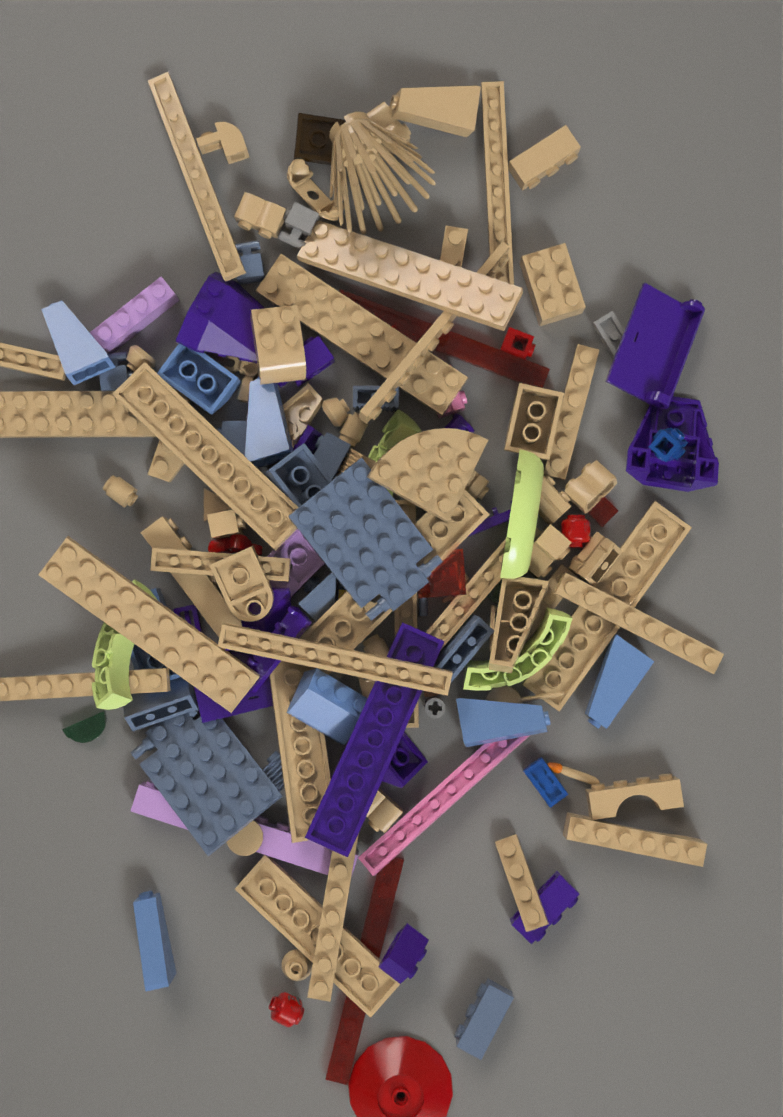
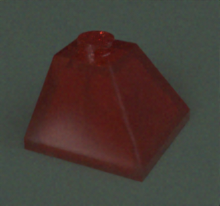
M463 548L455 549L433 570L432 574L427 578L429 583L418 591V598L466 595Z

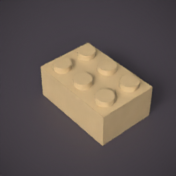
M566 243L521 257L519 264L539 327L583 313L586 306Z

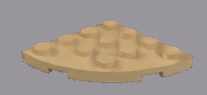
M441 428L423 431L396 443L395 446L380 457L367 478L441 520L449 522L488 440L480 435L459 429Z

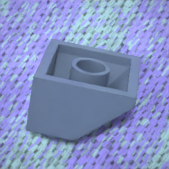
M331 573L298 603L315 621L336 602L337 578Z

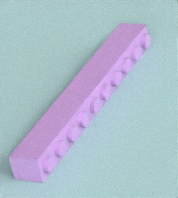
M151 780L139 784L131 812L187 829ZM258 816L254 819L260 825L263 832L262 844L256 852L328 875L332 850L311 840L292 843L289 825L277 822V825L269 823V819L263 816ZM356 851V853H355L353 871H354V868H355V865H356V861H357V858H358V855H359V851Z

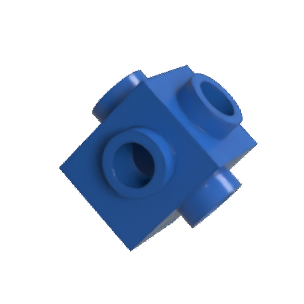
M677 428L660 429L654 435V441L649 448L654 451L653 453L657 458L668 462L674 459L678 460L685 453L684 447L688 442L684 439L685 435Z

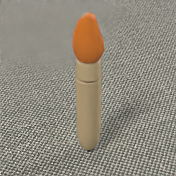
M547 763L554 773H561L591 785L600 783L596 777L562 766L560 763Z

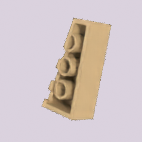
M525 577L514 579L502 578L489 670L512 673L547 592L549 581Z

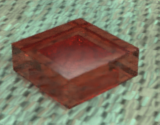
M603 497L588 514L603 527L619 510Z

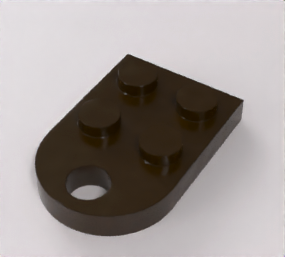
M298 113L294 160L304 159L305 162L331 165L333 143L329 137L330 130L336 122L341 126L346 121L344 119Z

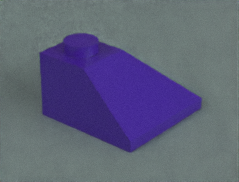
M272 588L274 602L268 614L257 621L248 622L241 620L242 627L272 633L276 629L274 625L284 619L289 612L287 609L292 606L290 588ZM252 602L249 605V611L255 615L260 614L261 606L256 602Z
M405 732L382 780L400 788L404 787L428 763Z

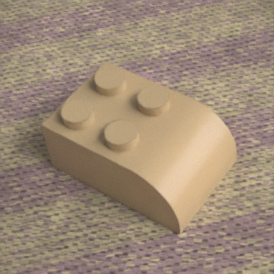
M292 305L251 310L250 319L260 385L305 380L306 360L298 306Z
M519 383L508 425L504 451L519 454L520 450H526L534 453L540 459L550 460L564 393Z

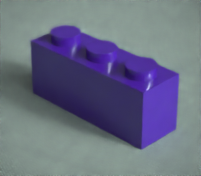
M558 871L537 890L549 925L526 932L519 910L510 918L511 925L530 944L535 940L537 942L540 941L546 934L545 930L551 924L555 925L562 918L561 913L567 907L569 909L572 908L578 901L579 892Z

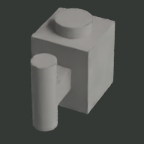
M294 202L292 208L288 207L284 215L286 228L292 232L288 234L282 231L279 240L301 249L306 243L300 238L301 236L307 238V236L311 235L316 221H320L319 213Z

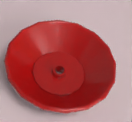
M408 1036L387 1037L369 1046L355 1062L348 1083L350 1105L356 1117H446L453 1097L451 1073L442 1055L428 1043ZM399 1092H403L405 1096L403 1098L397 1097V1094Z

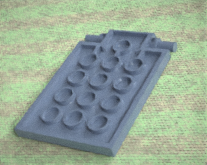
M360 458L288 515V518L360 608L364 607L378 594L381 596L376 601L377 604L365 613L372 621L383 611L386 612L389 609L395 611L429 583L427 578L432 574L431 571L443 561L436 555L428 563H423L417 567L416 563L430 553L433 548L388 490L367 478L371 469L363 458Z
M198 707V709L156 723L145 732L147 737L142 740L143 743L130 753L137 759L148 750L151 751L155 747L158 749L139 765L204 852L210 856L278 801L282 794L223 719L202 723L201 716L196 720L193 719L198 714Z

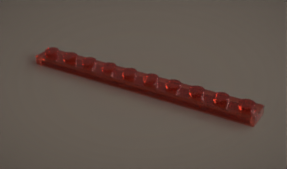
M339 289L341 294L415 343H418L433 325ZM449 331L446 335L442 333L438 338L440 341L434 351L515 382L543 388L550 371L547 367Z
M397 856L376 875L360 939L378 958H380L404 863V858ZM347 995L325 1080L348 1085L366 1014Z

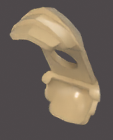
M304 159L293 160L287 172V179L291 187L315 212L319 213L320 217L337 221L339 218L338 205L335 207L334 200L331 201L310 179L313 176V172L309 170V165L305 163ZM314 191L315 193H317L319 199H311L307 195V192Z

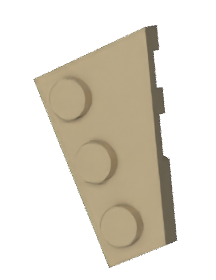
M309 383L283 404L293 448L298 443L307 426L311 424L324 401Z
M159 440L148 475L171 482L184 463Z

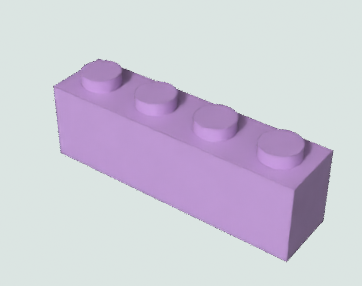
M159 277L93 329L90 334L107 354L114 353L176 304L179 299L165 280Z

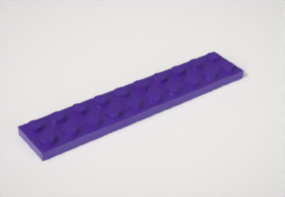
M402 622L387 657L433 667L444 641ZM375 681L305 838L345 857L349 856L423 690Z

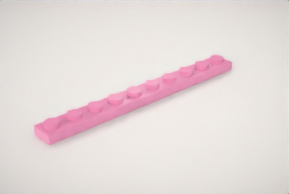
M529 736L487 743L481 746L361 854L358 859L372 876H375Z

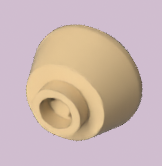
M137 345L130 347L126 360L129 361L127 366L135 372L144 362L152 369L156 366V361L142 348Z
M337 397L327 399L321 405L334 427H341L348 417L347 412L350 411L344 399L340 401Z
M298 949L289 951L283 957L282 971L290 980H304L312 971L313 963Z

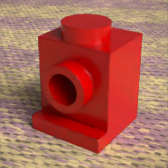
M509 327L499 352L525 361L527 356L531 357L536 344L532 342L535 336ZM520 343L522 345V349H516L514 347V344Z

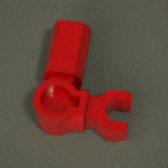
M233 534L230 538L211 540L208 545V551L233 554L253 546L256 554L262 556L263 547L258 544H252L251 540L244 535Z

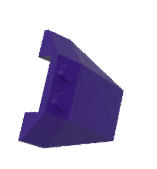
M214 272L207 277L190 306L176 342L195 352L204 353L206 351L217 353L221 357L228 355L238 357L242 361L257 363L250 318L251 310L264 309V307L236 281L231 279L225 282L220 273Z
M673 396L668 409H659L650 405L627 451L626 472L642 485L689 492L716 486L718 484L719 462L713 452V442L707 432V422L700 400ZM677 428L685 435L684 439L688 442L684 447L686 451L678 460L662 461L649 448L654 441L653 437L660 429Z

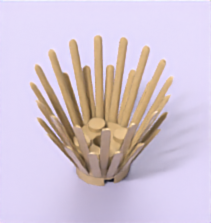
M353 112L344 116L346 121L340 126L336 122L330 130L329 137L333 143L330 198L333 196L334 188L335 207L338 205L340 226L343 224V201L347 230L351 233L352 223L346 177L347 168L360 232L365 235L366 227L362 213L364 202L358 176L378 231L382 232L384 228L376 205H381V199L374 182L397 224L401 223V217L381 179L392 196L395 197L399 193L412 212L415 213L418 210L383 159L406 184L409 185L411 183L425 199L430 197L426 190L384 146L431 185H436L435 181L422 171L414 161L429 173L434 174L435 172L427 166L428 164L421 160L422 156L412 150L418 149L415 145L373 122L366 113Z

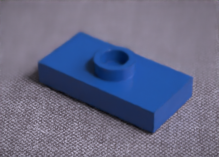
M539 757L523 769L550 808L569 795L542 757Z

